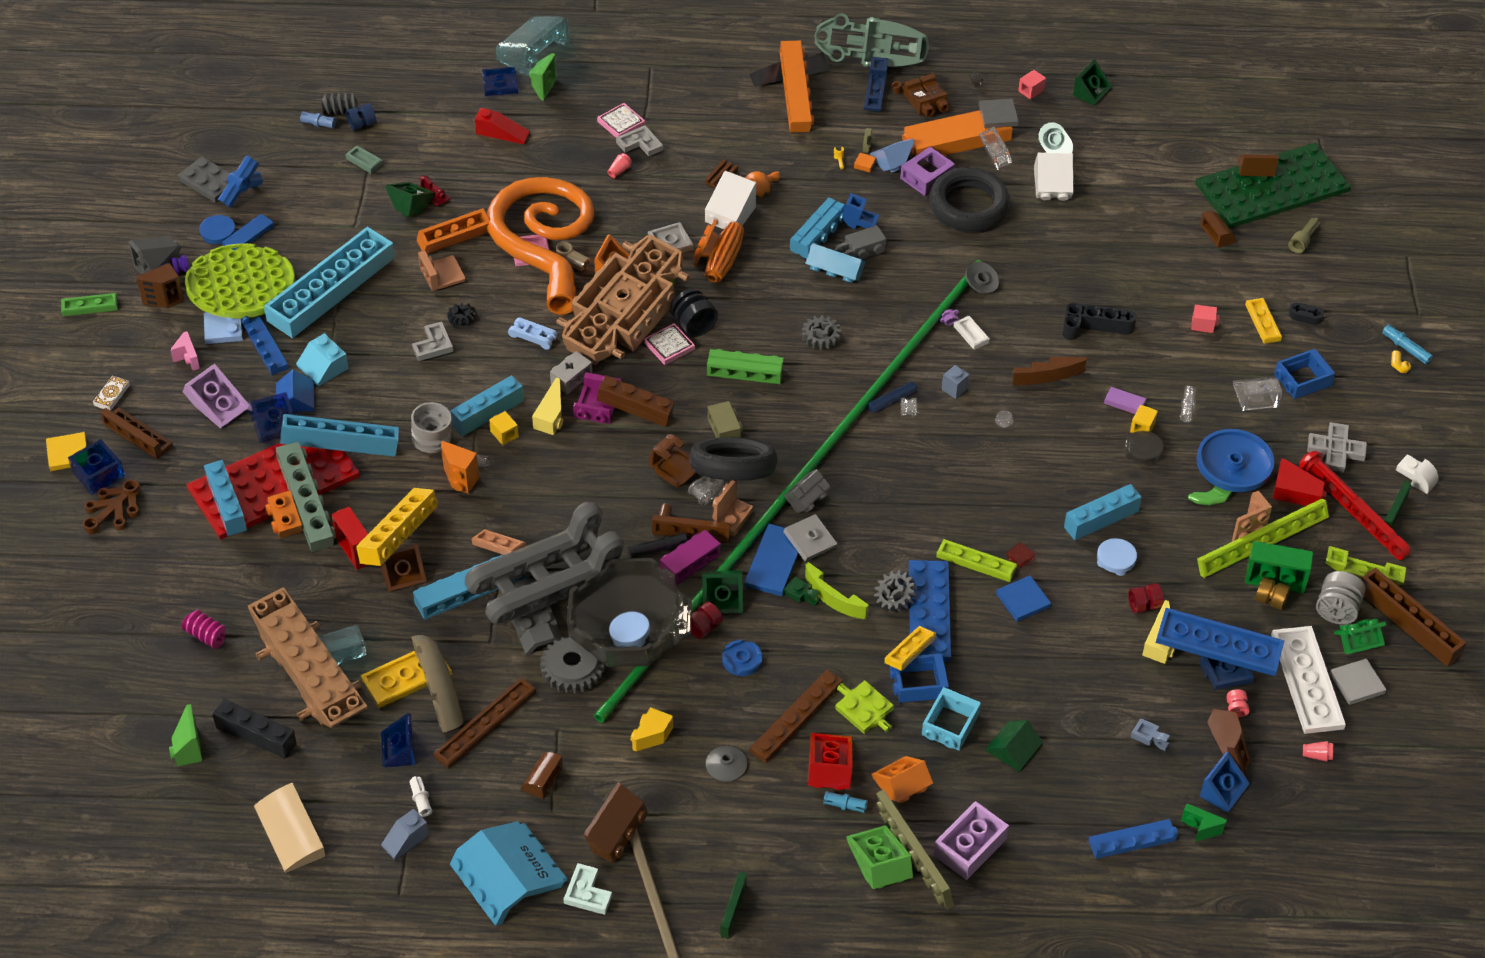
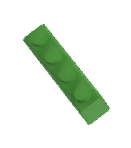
M710 349L707 362V376L780 384L784 358L775 355L764 356L758 353L747 354L740 351L730 352L722 349Z

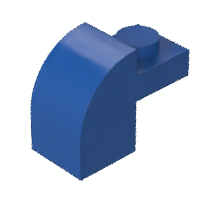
M850 193L843 211L845 223L853 229L856 228V225L866 229L876 226L879 215L864 209L867 199Z

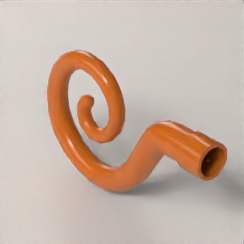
M534 177L515 181L502 189L491 201L487 211V216L490 220L487 225V231L496 245L512 257L549 274L547 308L554 314H568L573 311L571 303L576 296L575 276L571 264L561 255L525 241L511 232L505 224L504 216L513 203L533 194H554L565 197L575 203L581 211L580 217L571 225L562 228H552L537 221V214L548 213L555 216L559 213L557 205L550 202L531 204L524 212V221L528 228L540 237L550 240H567L584 233L593 222L595 211L592 200L576 185L560 179Z

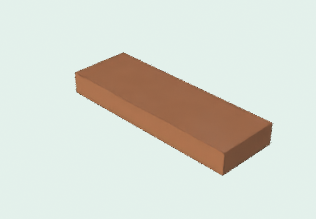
M485 529L471 539L473 545L503 555L526 547V543Z

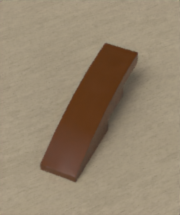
M1049 357V362H1032L1031 368H1014L1012 385L1048 383L1085 372L1087 357Z

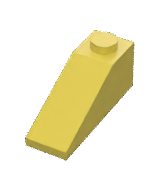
M556 377L533 414V429L554 435L557 429L561 428L563 418L561 417L560 378Z
M1167 600L1164 601L1145 642L1142 656L1164 664L1168 657L1172 658L1175 652V648L1155 643L1165 608H1170L1169 601Z

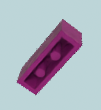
M706 530L695 534L692 539L684 544H680L677 549L660 559V572L676 586L720 556V543Z

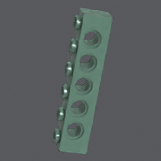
M299 442L276 447L277 459L288 490L291 491L310 551L315 552L334 546L335 530L333 526H329L330 517L328 511L323 510V497L317 493L319 488L316 479L312 480L311 475L313 471L310 463L307 464L305 461L307 459L305 449L300 447Z

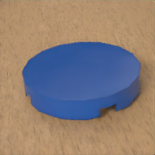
M215 215L205 219L201 223L199 230L205 242L222 244V241L235 233L236 228L231 218L224 215Z
M745 640L732 641L724 649L722 663L731 674L748 676L758 671L762 665V652L760 647L754 642L750 641L749 643L745 642Z

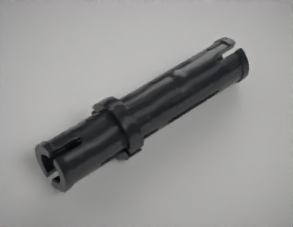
M685 532L669 537L665 535L661 539L629 546L628 552L630 558L633 559L662 550L669 551L671 548L686 543L687 537Z

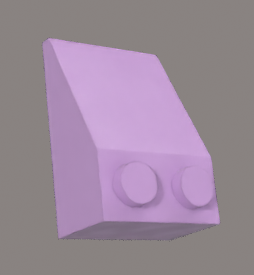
M215 364L185 384L183 393L192 404L220 429L251 407Z

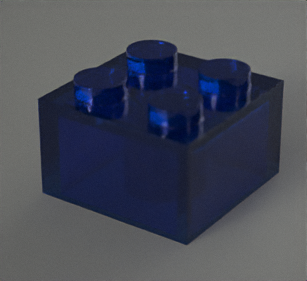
M287 392L249 402L248 409L259 443L281 438L283 414L294 415Z
M102 439L68 457L72 473L91 495L98 492L101 488H105L125 477L122 462Z

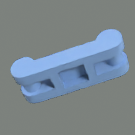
M517 318L514 321V326H511L508 330V334L511 337L523 338L541 345L544 349H549L552 341H555L558 337V333L555 330L523 318Z

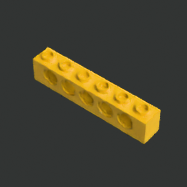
M413 488L356 546L360 564L381 566L437 508L438 501L434 490Z

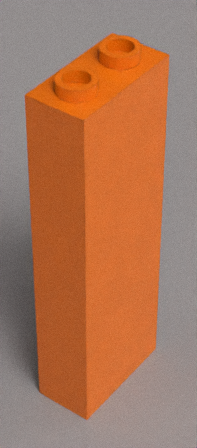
M979 110L907 126L904 128L902 140L914 139L910 151V156H913V158L929 147L945 156L1011 141L1013 128L1012 126L984 128Z

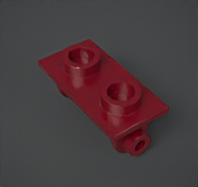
M422 175L420 177L419 186L435 192L431 202L436 207L451 199L428 176Z

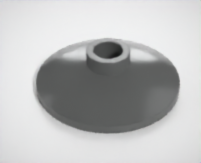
M974 262L966 269V280L977 292L989 294L997 289L999 277L990 265L983 262Z
M732 746L715 748L706 758L707 772L712 778L721 782L738 780L747 769L746 756L741 750Z

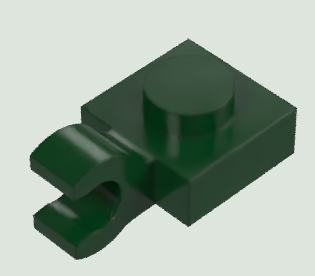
M794 577L784 588V595L799 603L803 599L814 606L819 602V599L816 598L819 592L811 589L810 584L797 577Z

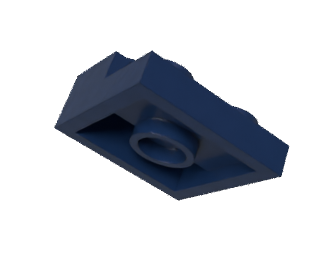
M1200 656L1199 664L1206 679H1210L1214 690L1252 683L1254 680L1250 669Z

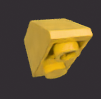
M650 707L647 714L642 715L639 728L635 729L631 735L630 740L632 741L633 750L640 751L663 744L673 728V716Z

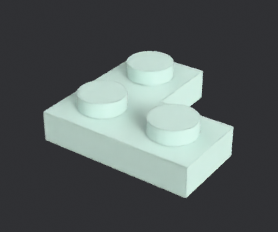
M577 863L564 897V904L605 915L612 898V892L593 887L598 875L597 868Z

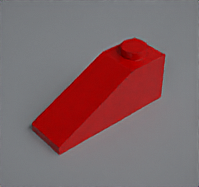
M480 108L475 117V128L478 135L525 144L530 134L529 130L497 111Z

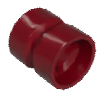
M1158 583L1145 585L1144 589L1139 586L1128 590L1129 604L1135 614L1146 612L1148 608L1155 610L1163 606V593Z
M705 602L698 608V612H693L685 619V624L693 636L702 639L711 629L716 628L722 623L723 617L714 604Z

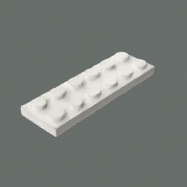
M1312 626L1273 630L1272 637L1285 640L1280 662L1304 734L1343 730L1346 724Z

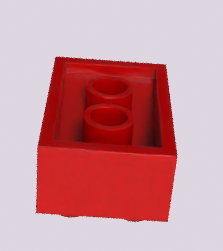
M811 733L808 786L850 790L852 737Z

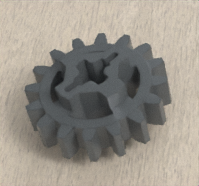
M823 315L820 318L813 316V320L808 318L807 323H803L802 340L806 341L807 346L812 344L813 349L819 347L820 350L823 347L829 349V345L835 347L836 342H839L841 337L840 324H836V320L830 321L829 316L824 319Z
M898 570L897 574L891 571L890 576L884 574V580H878L880 586L875 587V590L878 592L874 594V597L877 599L876 602L885 611L889 610L891 613H894L895 609L900 613L902 607L908 609L907 604L914 603L911 598L917 596V593L914 591L918 589L915 585V580L907 572L903 574L900 570Z

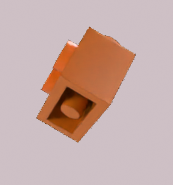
M291 491L268 497V504L265 507L268 516L272 515L274 522H271L273 532L278 533L280 539L301 533L302 524Z

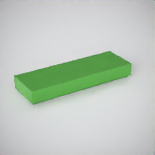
M117 293L61 299L62 316L118 310Z

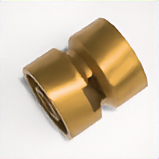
M1263 577L1257 590L1255 601L1263 604L1269 602L1271 607L1282 610L1291 586L1283 583L1275 584V580Z

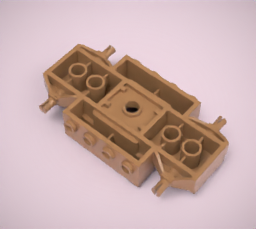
M650 234L634 245L624 241L625 243L622 244V247L630 251L628 259L617 253L608 258L605 265L595 273L594 278L584 286L581 293L574 297L571 304L575 317L568 321L562 317L557 319L556 323L564 327L562 338L567 350L572 353L577 351L595 366L599 361L611 355L620 359L624 358L625 352L616 347L617 340L620 345L634 352L667 313L673 300L676 298L674 285L670 281L678 277L686 282L690 279V275L682 271V251ZM620 294H627L624 298L618 297Z

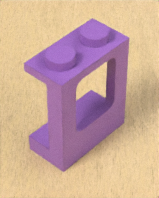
M929 147L901 166L900 179L926 196L930 193V186L942 174L955 169V164L938 151ZM927 158V161L938 169L930 173L918 164Z

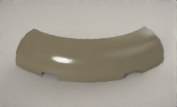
M424 635L412 636L415 654L422 666L431 696L436 697V700H433V705L439 727L443 733L453 730L463 724V717L445 659L439 646L432 638Z

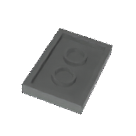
M200 157L179 173L177 177L178 181L216 203L228 185L227 178L230 173L204 157Z

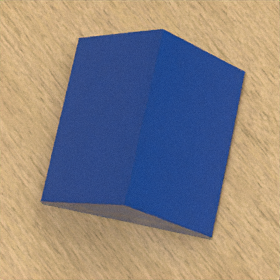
M292 369L276 383L277 414L315 411L314 380Z
M1229 752L1222 756L1205 778L1200 794L1201 798L1225 812L1230 811L1250 784Z

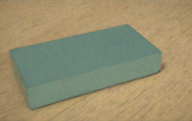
M355 146L345 154L348 161L371 174L383 165L382 159L359 146Z

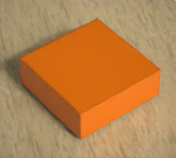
M859 153L854 163V168L871 172L876 162V157Z

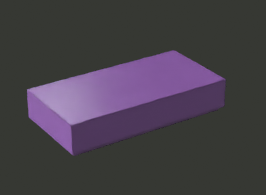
M1111 387L1104 404L1136 414L1139 406L1145 405L1146 398Z

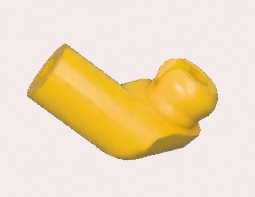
M1400 351L1392 352V367L1400 373H1407L1411 369L1410 363L1407 364V361L1401 362Z

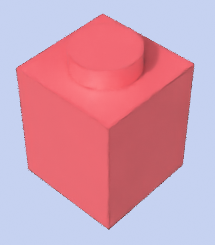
M1035 70L1020 78L1019 92L1031 100L1045 90L1046 78Z
M1195 305L1191 330L1213 333L1214 326L1219 324V315H1216L1217 307Z

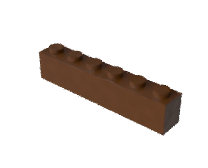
M1376 567L1362 577L1361 580L1366 587L1364 598L1448 667L1462 656L1466 642Z

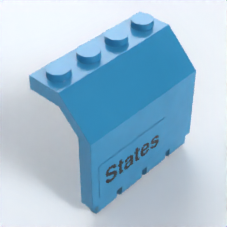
M518 821L480 830L456 850L450 863L453 870L495 926L503 924L509 910L524 897L561 888L563 883L567 881V877L559 867H556L557 864L545 852L544 847L537 838L533 837L534 834L525 823L520 824Z

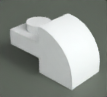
M1406 455L1397 465L1396 471L1412 479L1411 485L1426 494L1438 482L1437 470L1426 459L1421 463L1413 457Z

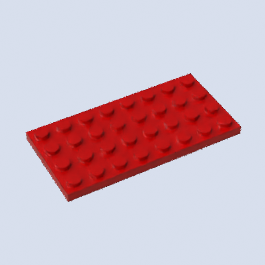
M278 443L225 467L243 512L246 528L272 517V515L268 516L265 507L268 504V497L289 491L276 453V447L287 444ZM300 446L306 451L307 459L305 461L311 465L313 471L311 477L312 480L316 479L318 495L360 477L359 471L345 451ZM206 476L186 484L187 490L218 538L222 540L229 537Z

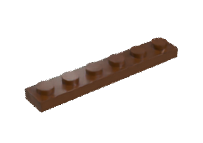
M826 669L750 747V753L767 763L837 691L838 686H841L843 680Z

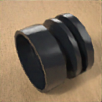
M697 288L684 290L677 295L670 306V313L691 337H699L707 333L718 320L717 309L707 300L701 290Z

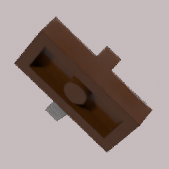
M1213 709L1207 721L1209 729L1222 755L1229 752L1242 773L1245 774L1251 759L1237 712Z

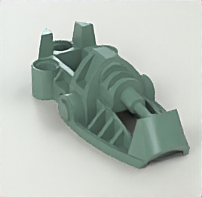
M843 13L819 24L814 35L815 44L829 56L832 62L838 63L843 60L844 56L862 58L861 64L865 67H870L872 57L888 58V67L924 62L929 47L928 37L911 27L874 17L868 18L866 25L849 22L848 16ZM838 17L845 19L844 26L837 24L836 20ZM832 30L863 33V36L847 35L846 44L861 46V49L830 45ZM825 32L827 35L826 40H820L818 33ZM892 36L917 38L916 43H909V45H902L900 42H892ZM904 49L908 50V53H914L915 56L890 54V51ZM838 50L841 53V58L834 59L832 56L833 51Z

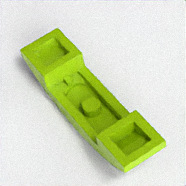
M1331 546L1328 548L1326 564L1336 571L1351 573L1361 580L1364 575L1376 567L1396 585L1404 584L1406 567L1388 562L1383 567L1348 557V551Z
M809 562L806 564V580L811 585V589L819 592L818 597L824 603L851 617L860 619L868 617L869 605L854 594L849 599L823 581L822 571Z

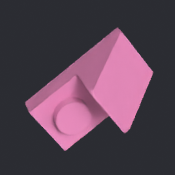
M187 331L183 332L171 348L173 362L185 359L186 364H190L193 371L200 369L191 339Z

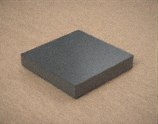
M1012 98L979 101L984 128L1018 126L1019 121Z

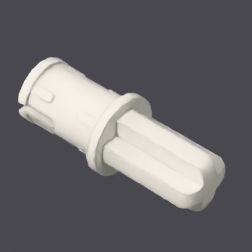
M414 776L410 780L413 792L412 799L417 804L419 815L425 817L432 813L428 800L429 793L425 791L422 778Z

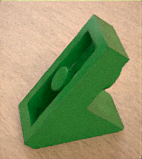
M1186 804L1181 819L1187 825L1199 828L1195 842L1222 835L1227 821L1190 804Z

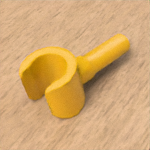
M835 147L834 158L838 159L840 169H844V148L841 147V151H837Z

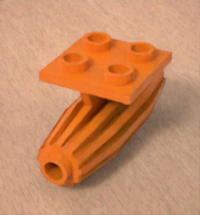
M714 219L711 226L707 225L704 231L706 236L701 237L693 257L696 258L694 266H697L701 257H708L705 277L712 283L720 282L732 267L740 250L744 228L738 222H730L718 236L713 231L717 220Z

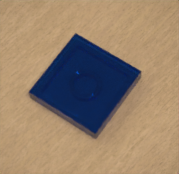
M515 67L482 69L485 96L518 93Z

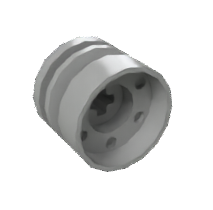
M434 402L421 404L413 410L411 415V437L414 446L426 453L442 451L441 442L450 443L451 441L450 411L442 404Z
M1343 571L1328 574L1324 579L1321 593L1316 603L1319 615L1336 624L1354 622L1365 595L1366 587L1363 581L1357 576Z

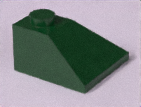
M411 182L387 184L385 187L395 210L401 212L406 217L421 214L435 195V192Z
M742 570L716 571L702 574L703 604L710 602L721 613H743Z

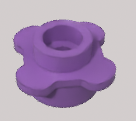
M946 310L942 314L940 321L945 323V325H953L954 322L959 320L957 316L959 310Z

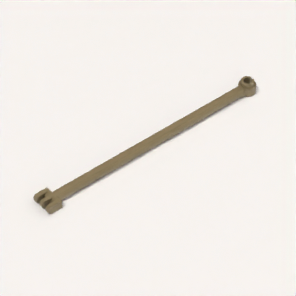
M636 829L635 836L630 840L668 958H680L638 830Z

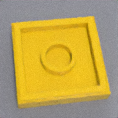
M85 432L46 439L50 471L89 465Z

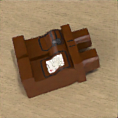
M933 73L920 77V80L915 78L904 82V96L917 110L919 115L925 114L927 117L933 116L936 110H940L942 113L948 111L947 93L943 88H940Z

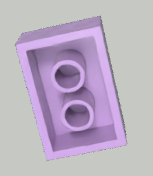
M975 801L935 841L933 855L967 880L1007 839L1009 825Z

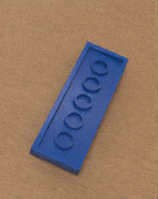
M909 560V576L915 580V585L918 588L914 590L917 596L911 598L914 603H909L910 634L918 626L936 633V639L919 655L942 653L943 662H950L948 561Z
M1165 608L1155 643L1275 676L1285 640Z

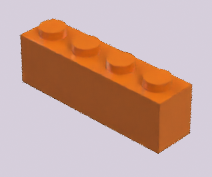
M484 208L420 230L417 242L421 250L429 254L488 233L487 225L490 220Z

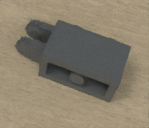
M876 225L845 235V242L837 245L835 251L858 259H865L886 252L887 239Z

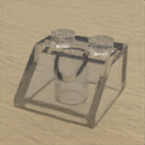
M1263 377L1233 381L1242 411L1279 407L1282 390L1277 378Z

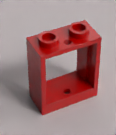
M350 507L333 513L332 520L336 540L356 570L368 566V564H360L356 548L368 533Z

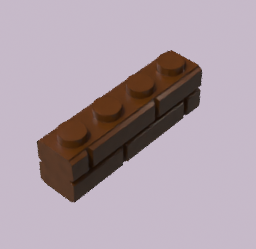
M605 375L598 389L597 401L667 427L673 415L675 401Z

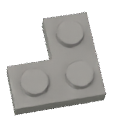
M646 126L616 137V143L624 152L640 146L648 156H651L663 150L661 142Z
M442 322L424 326L428 339L412 344L418 361L453 352V346Z

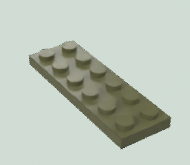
M884 789L876 793L878 798L876 805L880 810L879 814L884 823H889L890 831L897 839L899 838L903 847L911 855V862L917 872L921 871L924 876L922 879L928 889L932 887L937 903L939 905L943 904L947 910L954 907L949 886Z

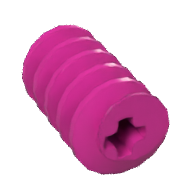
M195 610L193 613L188 614L181 623L183 631H187L188 634L193 635L201 642H205L206 645L211 646L213 649H218L225 640L226 626L220 625L212 617L208 618L207 614H202L200 610Z

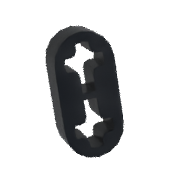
M1293 303L1289 308L1288 315L1293 320L1317 325L1322 322L1324 311L1319 307L1303 303Z

